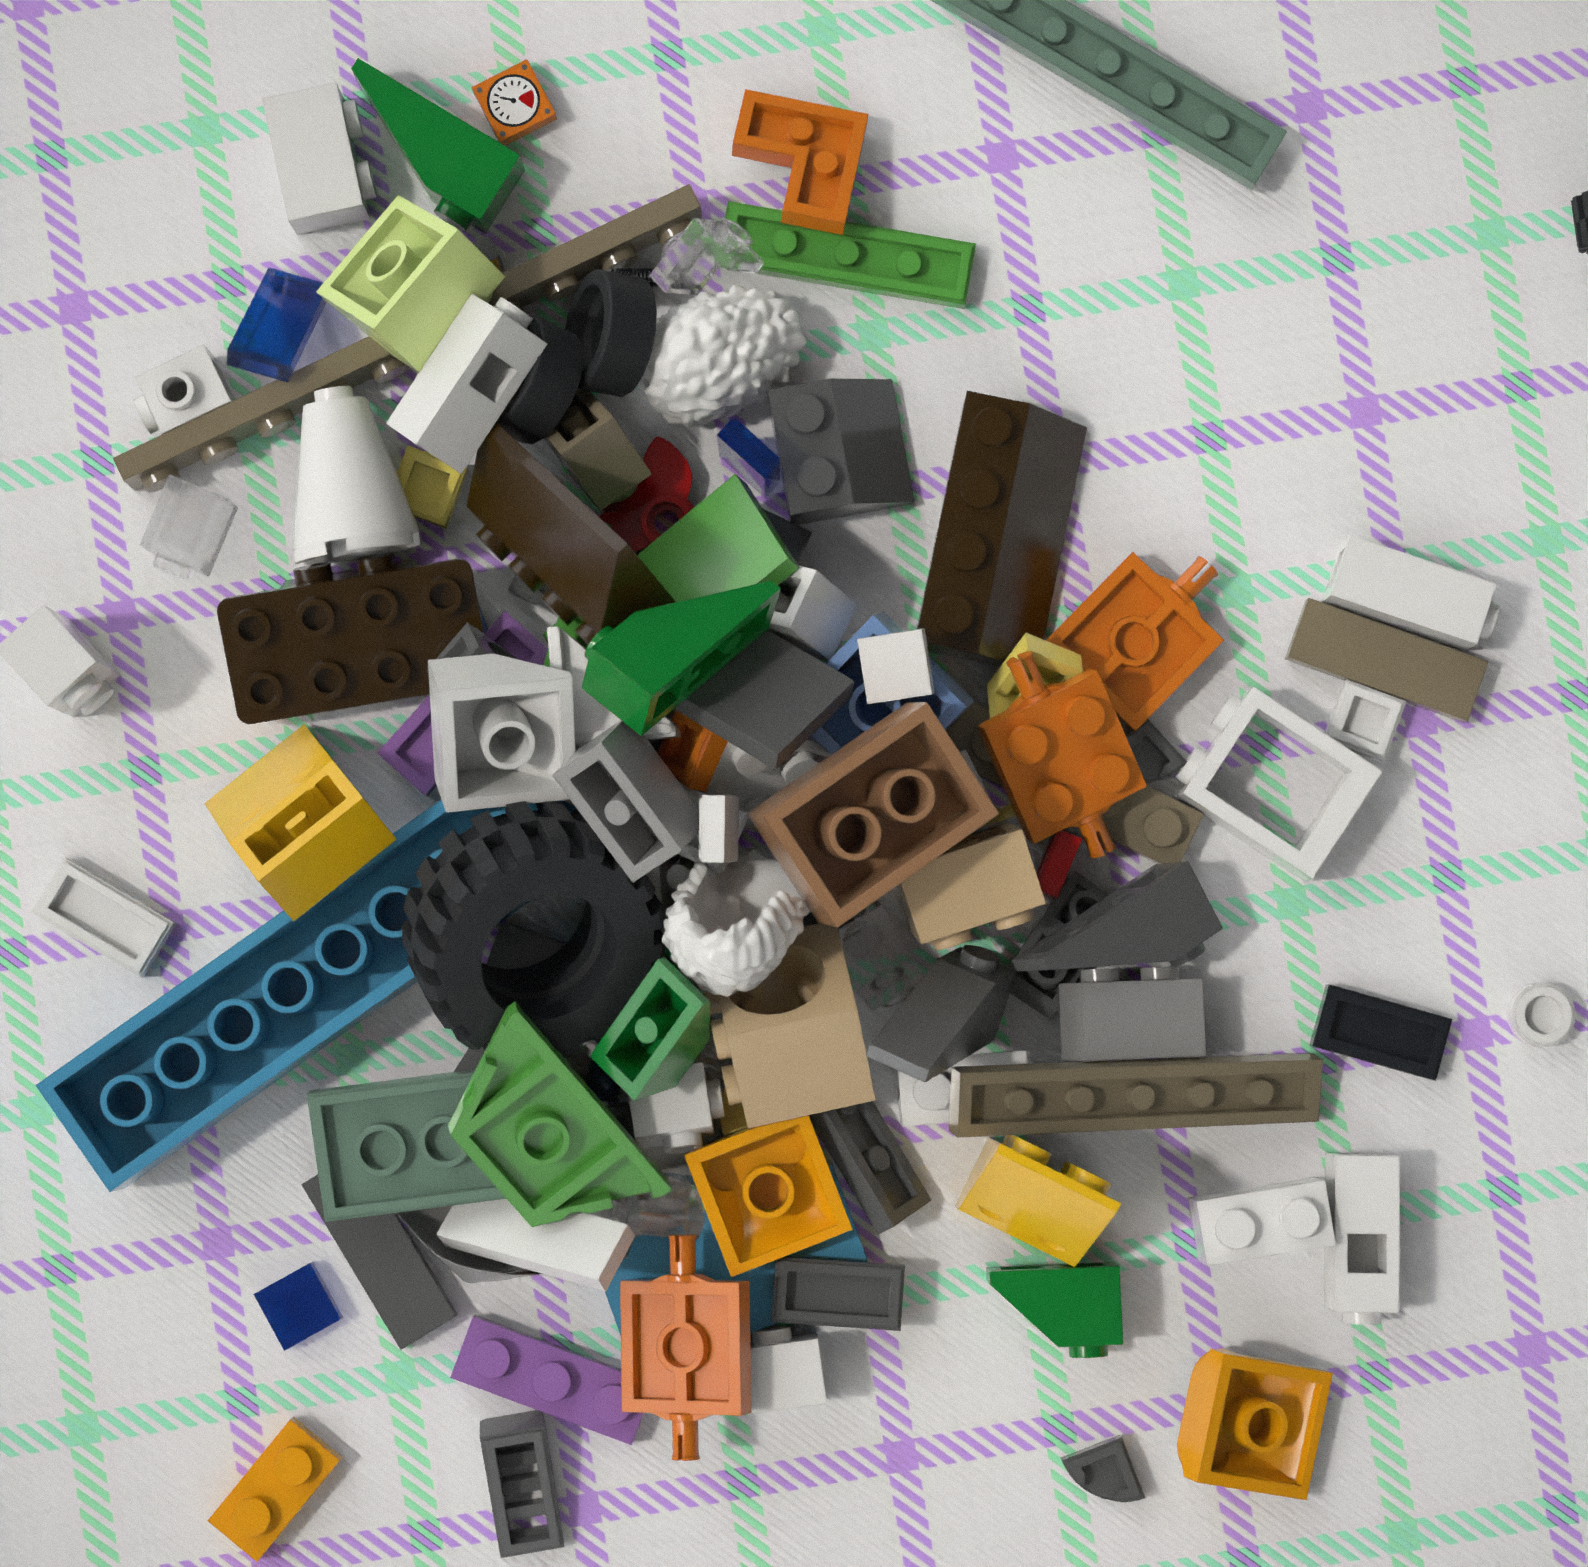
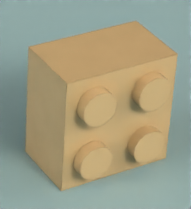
M1011 823L965 837L896 886L912 935L921 945L928 942L930 945H934L935 951L954 947L971 940L972 936L969 929L989 922L991 925H996L997 930H1003L1034 919L1031 909L1046 904L1023 831Z

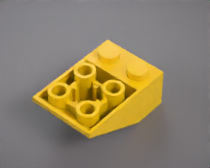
M305 724L204 803L229 844L256 880L293 921L297 920L397 840Z
M1006 1135L1002 1144L988 1137L955 1207L1075 1267L1115 1216L1121 1205L1120 1202L1106 1196L1112 1183L1067 1161L1064 1162L1061 1171L1058 1172L1046 1166L1052 1155L1051 1153L1017 1136Z

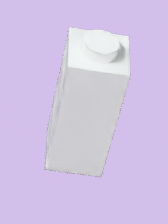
M471 294L386 424L462 474L535 364L537 358L547 346V343L527 330L533 318L502 297L499 298L493 307Z
M1353 535L1348 536L1340 544L1321 601L1353 614L1463 651L1477 645L1479 637L1486 640L1490 637L1500 609V604L1492 601L1496 583Z
M1325 1153V1183L1336 1245L1324 1247V1307L1333 1312H1342V1323L1381 1324V1313H1399L1400 1156L1392 1154Z

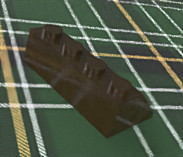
M972 391L966 392L917 629L925 628L928 652L1000 667L1025 633L1044 640L1087 427L1030 403Z
M497 422L494 424L477 450L467 508L483 524V527L476 533V536L501 562L511 554L515 559L508 567L534 594L544 586L548 591L541 599L567 626L577 618L582 624L575 632L587 645H589L601 629L606 626L616 628L636 611L676 602L632 548Z

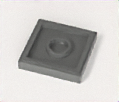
M767 630L674 709L776 770L852 697L854 680Z

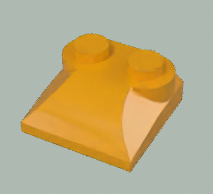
M809 1115L749 1129L745 1128L684 1154L731 1277L853 1230Z
M1210 1349L1209 1352L1205 1353L1197 1361L1193 1368L1181 1421L1177 1453L1182 1464L1184 1477L1197 1483L1307 1500L1333 1373L1243 1355L1227 1349Z

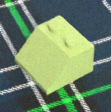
M398 195L316 292L392 356L419 373L470 295L473 294L489 303L493 291L506 276L459 229Z

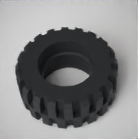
M526 801L506 804L504 806L505 814L492 817L487 810L470 818L473 827L459 835L455 830H452L439 842L443 850L436 859L431 856H427L415 873L421 883V887H411L405 899L403 909L409 919L401 926L402 941L409 954L407 961L434 1014L444 1028L452 1030L459 1042L471 1050H480L483 1047L485 1051L506 1008L515 1001L565 1058L580 1053L579 1045L591 1039H594L599 1044L653 967L652 962L664 957L665 945L662 943L664 934L660 930L663 928L665 920L663 906L655 895L656 888L648 876L645 874L635 882H632L578 809L572 810L570 814L563 803L552 801L540 802L538 810H531ZM552 894H566L585 899L583 915L575 933L551 957L537 964L515 969L497 968L482 963L483 950L489 935L499 921L515 907L531 899Z

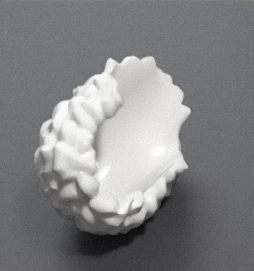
M733 285L729 292L722 291L718 292L717 295L700 292L699 295L689 299L688 302L670 307L667 314L656 319V335L651 357L645 373L639 382L645 394L649 397V404L656 407L657 413H662V418L667 420L668 424L691 426L694 421L700 424H708L712 419L717 418L725 421L729 416H735L746 405L763 402L764 397L768 396V390L772 388L774 382L789 383V368L797 366L799 363L798 351L807 343V338L801 332L800 314L798 311L792 310L789 299L777 298L774 291L763 293L756 287L747 291L740 285Z
M752 850L746 856H738V862H728L724 873H717L706 866V862L694 863V868L689 873L690 877H688L687 881L680 883L677 891L672 893L675 903L666 910L668 919H665L663 922L665 934L663 935L662 943L671 952L670 960L678 963V968H680L682 975L690 982H695L698 990L707 991L715 996L723 995L726 997L738 991L747 992L753 990L768 977L769 973L778 967L782 958L786 955L788 947L793 944L797 935L802 934L804 929L803 916L809 914L810 909L777 859L764 858L757 851Z

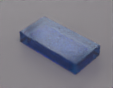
M268 267L227 349V365L288 383L327 303L316 292L323 283Z
M731 419L717 434L719 457L766 498L780 483V458L738 419L735 421Z

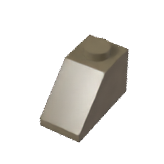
M577 388L573 401L560 423L547 437L543 438L580 489L599 511L610 504L619 503L630 497L636 491L639 483L652 474L615 418L587 390Z

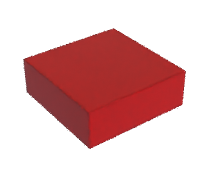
M1063 830L1051 836L1036 872L1044 897L1051 900L1058 898L1082 838Z

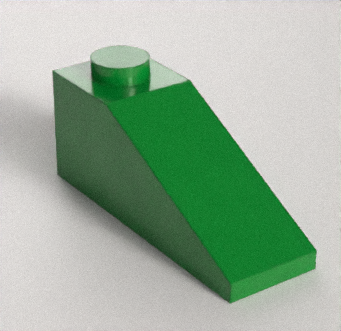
M357 58L351 68L357 83L433 203L437 204L433 212L443 221L463 232H466L468 227L472 225L486 234L525 172L521 155Z
M766 581L636 611L616 628L611 626L604 627L594 636L586 648L585 658L588 659L582 689L640 736L644 735L769 629L781 588L772 581Z

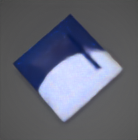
M313 1261L253 1294L284 1351L344 1318Z

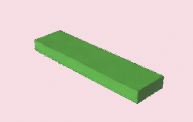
M731 201L727 203L717 267L965 309L976 243L848 221L845 224L844 234L839 235L781 223L782 210Z

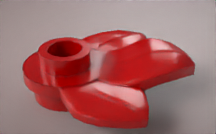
M659 436L655 437L650 443L643 458L644 463L652 474L639 483L636 491L630 497L619 503L608 505L604 508L606 512L598 516L602 521L608 523L611 529L635 553L644 550L662 535L656 530V521L661 515L670 513L677 516L680 520L694 508L693 504L688 500L693 480L689 464L671 442Z

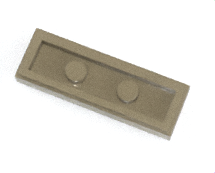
M1307 598L1304 602L1285 660L1344 681L1348 679L1404 700L1406 703L1462 723L1469 720L1489 662L1311 598Z

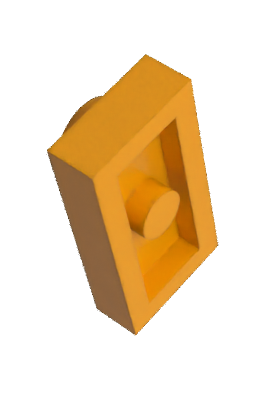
M292 1417L207 1521L258 1562L343 1457L295 1417Z

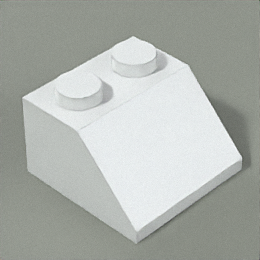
M498 654L428 660L434 775L446 813L503 807L506 804L522 801L531 804L569 799L552 775L575 753L573 677L570 672Z

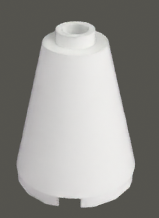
M352 386L330 387L314 391L315 402L304 405L302 412L293 539L294 563L300 564L304 562V565L351 561L363 556L383 552L384 547H388V552L398 553L422 546L420 530L367 397L353 396Z

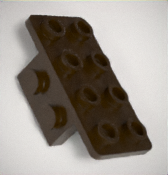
M394 552L378 553L357 558V569L332 572L331 563L307 565L293 569L295 579L286 580L279 589L231 596L223 599L217 607V616L239 720L245 724H256L430 694L429 675L426 671L428 669V660L436 659L467 622L484 633L471 564L465 559H452L412 566L411 560L395 562Z

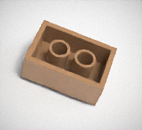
M927 702L905 703L747 813L802 899L807 903L817 922L836 928L999 814Z

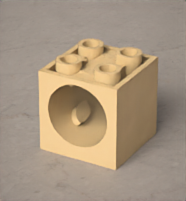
M821 923L805 926L802 934L797 935L793 944L788 947L787 953L782 958L778 967L769 973L768 977L753 990L747 992L738 991L728 997L723 995L715 996L704 991L705 997L711 1002L710 1015L722 1013V1018L710 1021L718 1059L725 1060L731 1058L733 1063L732 1065L721 1067L729 1105L742 1103L748 1129L876 1100L858 1009L838 928Z

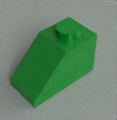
M665 957L657 959L590 1057L634 1101L674 1088L710 1040L711 1002Z
M1115 1262L1078 1263L1075 1267L1069 1264L986 1267V1280L1057 1347H1069V1357L1108 1356V1345H1123L1120 1266Z

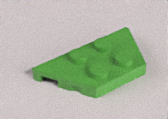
M515 1001L506 1008L448 1124L450 1136L531 1227L563 1220L567 1215L574 1212L590 1214L613 1208V1200L647 1192L651 1193L652 1198L665 1196L672 1188L669 1179L520 1006Z

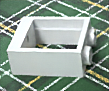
M1254 686L1246 691L1242 698L1231 693L1210 724L1218 729L1219 733L1207 751L1196 746L1187 758V763L1176 775L1177 779L1185 783L1176 798L1203 813L1205 817L1302 881L1313 879L1383 771ZM1254 714H1257L1344 772L1296 847H1293L1205 789Z

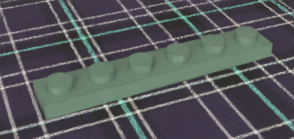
M931 0L1250 190H1253L1287 133L1285 129L1066 0Z

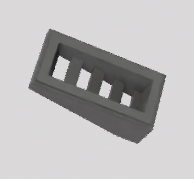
M534 1410L487 1418L480 1421V1442L500 1558L564 1547L544 1413ZM528 1442L534 1443V1445L508 1448L503 1450L497 1449L499 1447L511 1446ZM537 1463L538 1471L505 1477L501 1475V1469ZM542 1490V1498L506 1504L505 1496ZM546 1515L547 1524L510 1530L509 1521Z

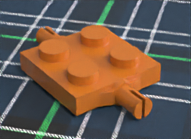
M1132 552L1046 640L1080 654L1083 672L1088 669L1099 672L1118 719L1133 732L1224 641L1201 618L1193 601L1208 583L1218 576V572L1211 565L1196 582H1192V579L1208 563L1201 556H1198L1192 565L1173 582L1156 574Z
M1032 652L1020 653L1017 655L1019 659L1012 657L1006 664L1011 670L1021 696L1006 711L977 725L1026 839L1035 844L1065 828L1079 827L1090 857H1102L1105 855L1103 850L1110 853L1116 846L1112 842L1101 815L1117 801L1147 787L1099 672L1088 669L1062 683L1044 684L1033 659Z
M695 1234L668 1235V1239H670V1274L656 1279H628L620 1281L622 1412L653 1413L665 1420H671L672 1460L676 1461L700 1459L698 1420L712 1415L742 1416L752 1413L750 1281L714 1280L703 1274H696L697 1235Z

